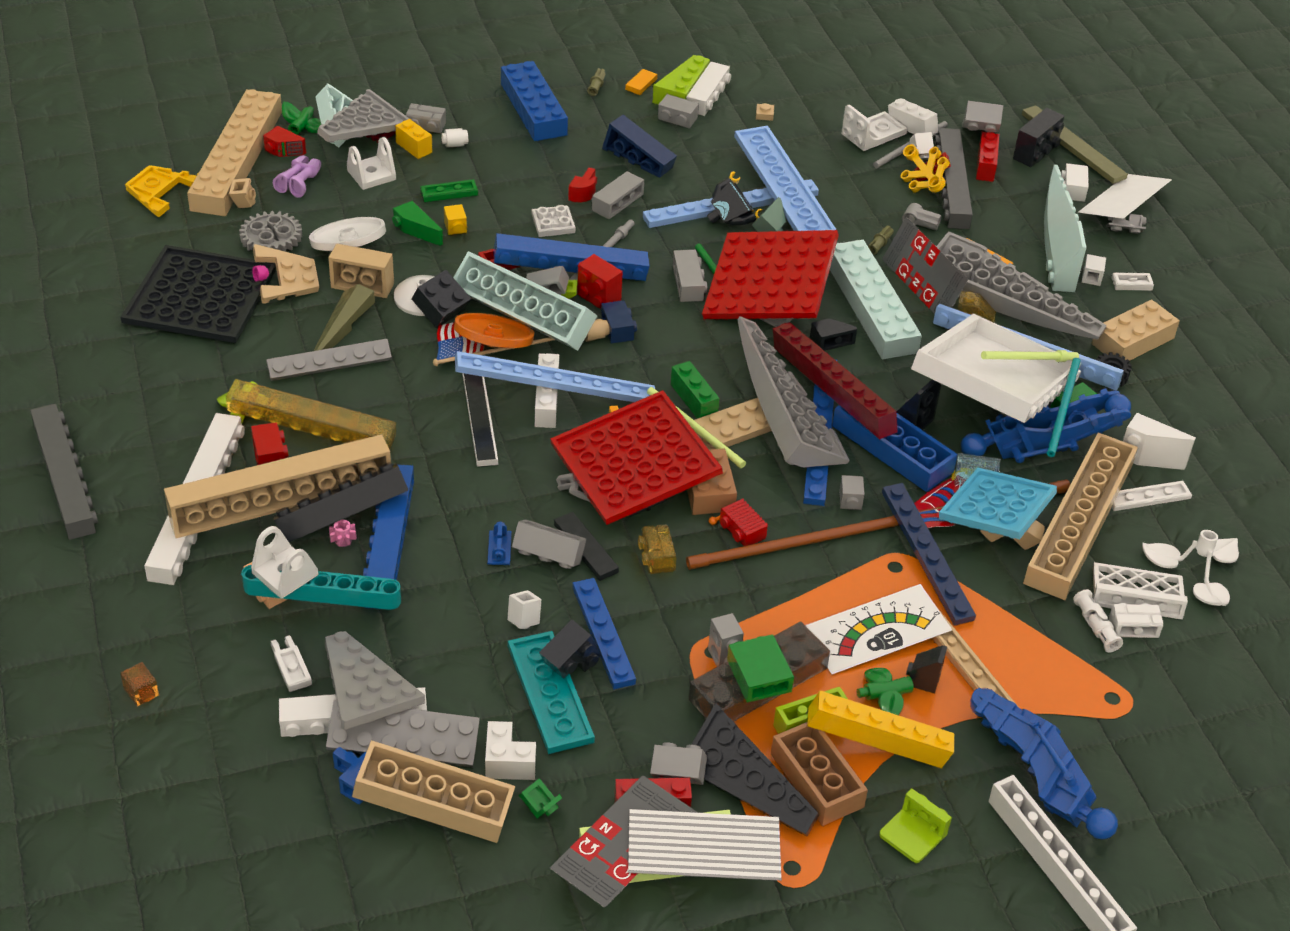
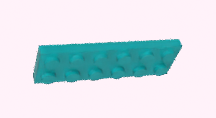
M553 631L508 641L509 652L548 754L595 743V736L570 674L563 679L544 663L539 654L555 637Z

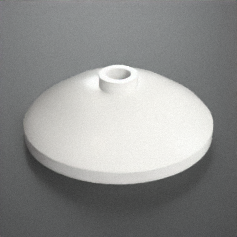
M416 275L399 283L394 291V301L397 307L411 315L425 316L411 298L417 287L435 276Z

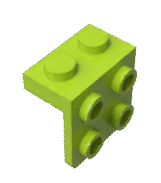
M911 788L905 795L902 810L880 830L879 836L911 861L919 863L947 836L952 817L945 810L938 808L924 795Z

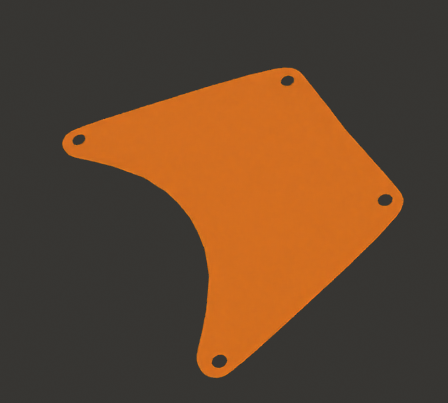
M890 553L876 558L797 598L738 623L744 633L743 641L759 636L774 635L794 675L792 692L747 703L731 668L718 669L713 658L705 655L704 651L708 647L709 636L695 643L690 652V665L706 716L708 717L715 703H717L789 782L790 780L771 755L773 736L778 734L773 726L776 707L818 694L819 691L824 692L840 686L848 700L880 709L878 699L867 700L866 697L858 698L857 689L864 688V684L868 683L864 677L865 671L871 668H886L892 674V680L907 677L906 672L909 662L914 663L918 653L939 647L930 638L831 674L802 626L919 584L922 585L933 603L1021 710L1026 709L1034 714L1115 719L1130 712L1133 707V698L1126 689L1095 667L960 582L958 583L974 610L976 617L974 621L954 626L919 560L901 553ZM890 562H898L903 566L901 572L894 573L888 569V564ZM946 655L935 694L913 688V692L902 695L904 706L899 716L939 729L965 720L982 718L972 712L970 707V699L974 690ZM1109 692L1116 693L1120 697V702L1116 705L1107 703L1104 699L1105 694ZM825 732L863 784L883 762L894 755V753ZM740 800L746 815L768 816ZM844 817L824 826L817 819L808 836L779 822L782 881H777L783 886L799 888L816 880L823 871L830 848ZM788 861H795L800 865L801 871L794 876L785 873L783 866Z

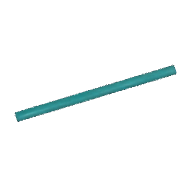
M1073 358L1047 450L1049 457H1054L1056 454L1081 362L1079 358Z

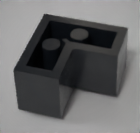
M572 619L539 652L544 663L563 679L568 674L573 673L577 666L586 672L590 667L595 666L601 657L592 635Z

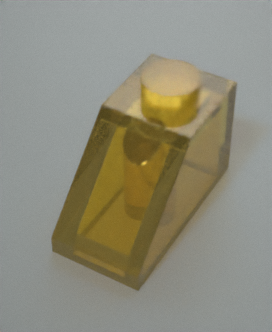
M961 291L957 310L970 315L976 314L995 323L996 311L980 294Z

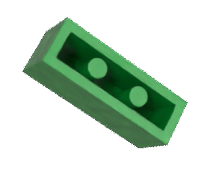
M687 361L672 366L671 386L698 419L718 412L720 398L693 364Z

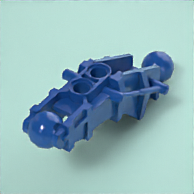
M1106 388L1100 390V394L1090 396L1083 394L1078 396L1079 400L1069 403L1056 451L1063 452L1068 450L1069 447L1071 451H1077L1079 449L1077 441L1093 434H1103L1102 432L1112 427L1123 425L1122 421L1131 417L1130 400L1125 395L1120 394L1119 391L1108 392ZM1047 405L1046 408H1042L1043 410L1040 413L1037 412L1033 419L1030 418L1025 423L1009 415L1005 417L998 415L996 417L997 421L992 423L990 420H986L990 432L985 435L977 433L966 435L961 441V452L967 458L977 459L985 454L987 446L996 443L1003 459L1014 457L1017 463H1022L1024 458L1047 453L1059 407L1049 409ZM1105 408V412H1106V413H1102V414H1098V413H1097L1098 411H1100V410H1102V409Z
M976 689L970 699L972 712L984 719L981 722L982 725L994 731L999 738L1000 744L1004 746L1008 744L1022 755V761L1031 765L1027 771L1029 774L1036 776L1039 798L1043 801L1045 810L1064 818L1076 828L1081 821L1085 822L1088 833L1094 838L1101 840L1111 838L1116 833L1118 827L1117 817L1106 808L1090 809L1097 797L1087 777L1061 738V731L1038 715L1026 709L1021 710L1014 702L1001 697L992 689Z

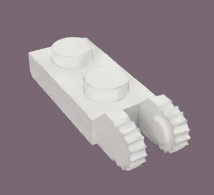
M291 636L285 637L287 648L283 650L280 649L277 640L271 641L275 660L289 692L312 685L310 674Z

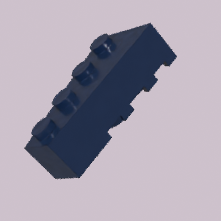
M621 115L609 124L602 147L605 151L610 150L614 152V155L619 158L622 156L628 159V162L633 165L635 163L640 165L641 169L659 178L673 168L677 155L625 115Z

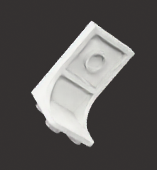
M851 105L845 106L841 134L861 150L866 151L907 134V128L885 111L867 118Z

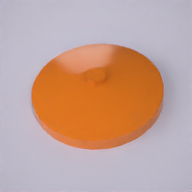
M465 313L455 318L454 330L458 334L489 347L522 348L533 343L534 331L529 326L507 317L485 313Z

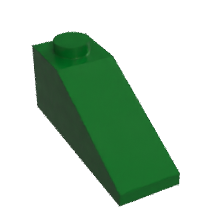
M413 201L393 208V224L403 233L439 246L443 245V229Z

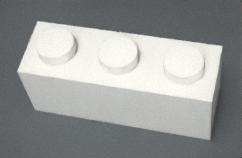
M901 98L888 105L889 115L904 125L908 132L913 134L932 132V136L938 133L937 113Z

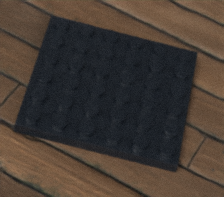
M165 245L121 315V323L236 343L261 299V285L269 284L276 271V264L255 262L252 259ZM261 265L268 268V278L264 281L256 282L253 277V267Z

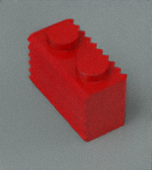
M744 498L721 508L720 524L724 529L727 528L732 533L736 542H741L743 546L758 543L762 539L765 540L768 524L744 501Z

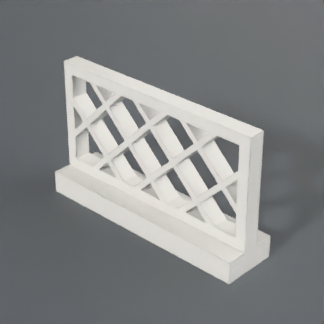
M1096 562L1093 564V599L1101 607L1112 608L1113 604L1119 603L1134 605L1148 603L1149 605H1159L1160 615L1163 617L1183 620L1188 601L1187 596L1184 595L1182 576ZM1099 571L1107 572L1109 575L1105 576ZM1122 575H1128V576H1130L1131 578H1130V579H1126V578H1125L1124 576H1122ZM1144 578L1151 579L1153 582L1150 583ZM1117 579L1121 583L1116 584L1112 580ZM1138 582V583H1140L1143 587H1140V588H1139V587L1136 586L1134 583ZM1167 582L1177 583V585L1171 586ZM1160 585V586L1163 587L1165 590H1164V591H1161V590H1159V589L1157 588V586Z

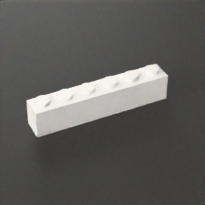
M425 687L417 688L425 695V704L410 709L427 711ZM335 694L279 699L281 737L328 733L333 701L336 700Z

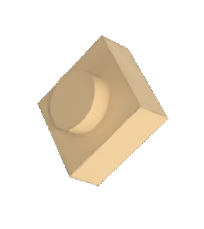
M757 104L756 119L773 121L774 105Z

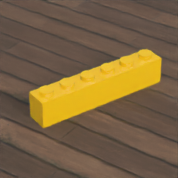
M819 691L808 708V727L941 769L954 753V733L830 693Z

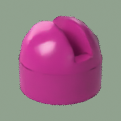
M261 265L253 267V277L256 282L264 281L268 278V268Z

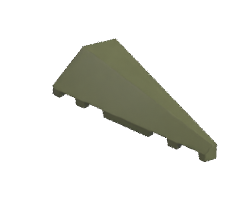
M357 284L343 292L314 351L333 348L352 331L351 324L375 303L374 290Z

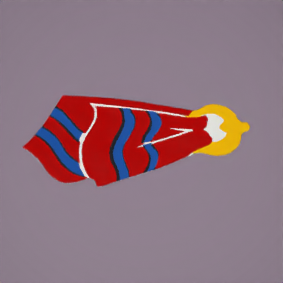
M959 468L954 470L950 479L935 487L914 503L917 510L922 511L945 506L975 471V468ZM942 508L919 512L927 528L949 527L956 523L939 519V511Z

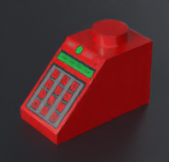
M276 126L263 135L265 151L277 157L306 154L305 138L280 126Z

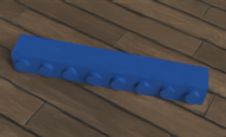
M496 234L494 263L540 269L563 266L566 272L578 273V264L595 254L623 271L622 278L646 281L649 270L648 252Z
M398 465L408 491L376 504V516L378 518L373 520V532L375 533L370 535L369 547L372 549L367 551L366 564L368 568H364L363 576L397 580L414 485L413 465Z

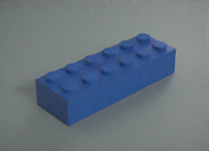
M534 61L502 66L501 85L532 139L539 141L566 136L568 133V117Z
M840 405L835 408L832 427L924 491L928 492L954 473L958 454L899 414H897V433L878 439Z

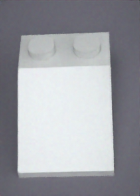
M1136 413L1127 426L1123 442L1138 447L1133 462L1136 465L1185 470L1196 437Z

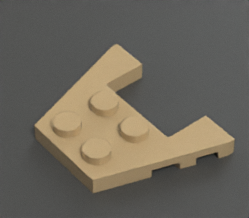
M254 244L253 254L255 262L275 263L279 286L261 285L260 295L262 303H269L271 299L275 298L283 300L285 296L289 295L297 297L318 292L319 282L314 259Z

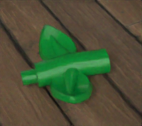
M283 102L282 115L286 121L291 123L288 127L290 132L297 135L304 129L311 133L318 132L321 120L312 118L314 116L313 107H305L300 111L291 103Z
M886 668L866 670L864 677L868 683L864 684V688L857 689L858 698L866 697L867 700L878 699L880 710L899 715L904 706L902 695L913 692L914 687L911 677L907 676L892 680V674Z

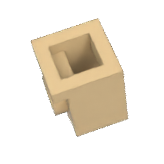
M250 178L234 179L232 181L229 195L238 208H249L255 204L256 192L250 185Z

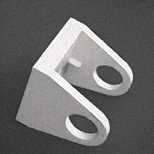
M385 137L379 139L377 156L361 160L358 149L355 146L349 148L347 171L363 190L396 180L391 147Z
M276 526L266 528L259 535L251 567L252 574L278 597L284 598L318 575V568L303 549L295 550ZM275 533L273 541L263 546L265 538L269 534Z

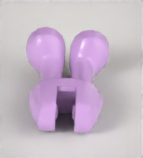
M304 155L292 160V168L278 174L273 179V187L277 192L285 193L289 188L291 194L297 198L305 194L306 185L304 181L317 175L321 168V161L313 158L309 162V158Z

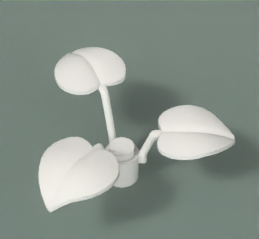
M1203 530L1198 541L1194 540L1192 545L1181 556L1179 550L1172 545L1163 543L1146 544L1143 542L1142 548L1146 557L1152 563L1164 568H1176L1178 561H1183L1196 548L1197 553L1207 557L1204 583H1197L1193 588L1195 597L1211 605H1228L1230 600L1228 590L1220 583H1209L1210 563L1212 556L1215 560L1222 563L1237 561L1239 556L1237 538L1218 539V535L1215 532Z

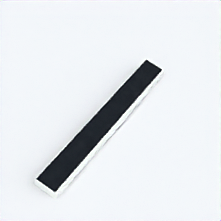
M462 373L477 467L498 465L485 379L483 376Z

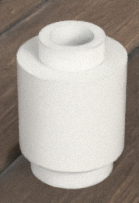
M462 128L445 129L444 133L441 134L442 144H445L446 147H459L468 144V132Z

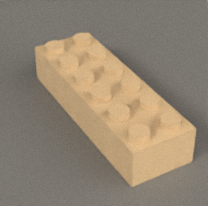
M371 740L357 775L352 797L497 843L515 786Z

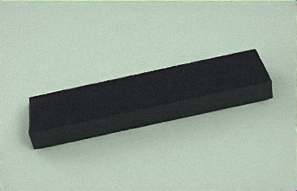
M573 512L554 519V526L558 530L587 539L582 560L599 581L619 573V567Z

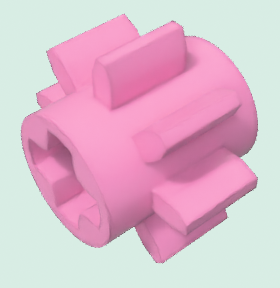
M339 520L334 523V527H329L330 542H335L339 547L348 546L352 540L357 539L355 524L350 525V522L347 520Z

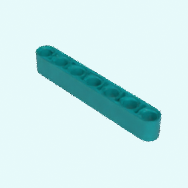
M252 565L243 568L241 575L245 593L253 596L280 598L252 574ZM318 571L316 577L282 599L392 610L398 608L401 604L400 583L395 579Z

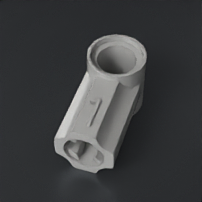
M911 203L903 214L902 221L907 217L914 225L937 231L942 216L923 210L922 206L917 203Z

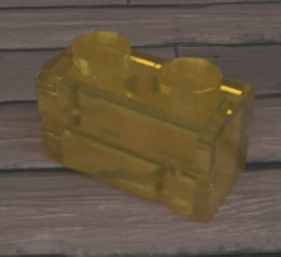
M667 524L657 525L656 527H643L642 536H638L639 549H644V552H642L643 565L648 566L650 574L661 573L662 571L664 573L674 572L676 569V554Z

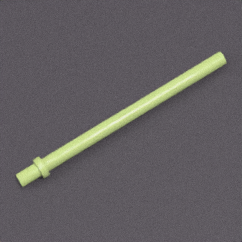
M650 387L647 390L648 395H653L658 392L653 387ZM676 406L698 435L716 449L725 448L728 459L739 468H743L746 465V461Z

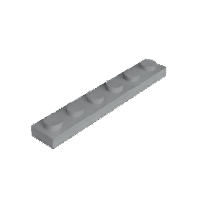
M381 339L267 359L266 362L270 381L388 361L391 360L392 356L388 339Z

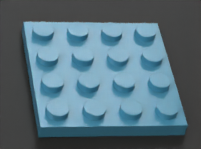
M977 467L939 511V519L1020 539L1056 495L1057 486Z

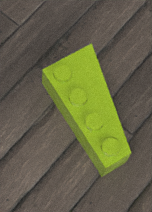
M693 55L654 84L652 103L659 104L667 94L686 99L688 93L709 65L710 59L700 55Z

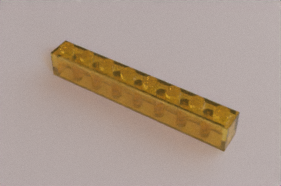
M235 379L226 396L227 411L271 423L277 422L278 425L330 438L335 441L349 443L382 434L390 450L396 437V422Z

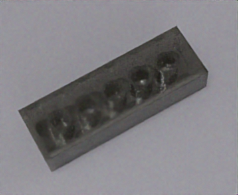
M801 621L774 635L794 675L792 688L828 668L830 650ZM728 661L690 681L689 701L706 719L715 703L734 722L780 696L777 695L747 703Z

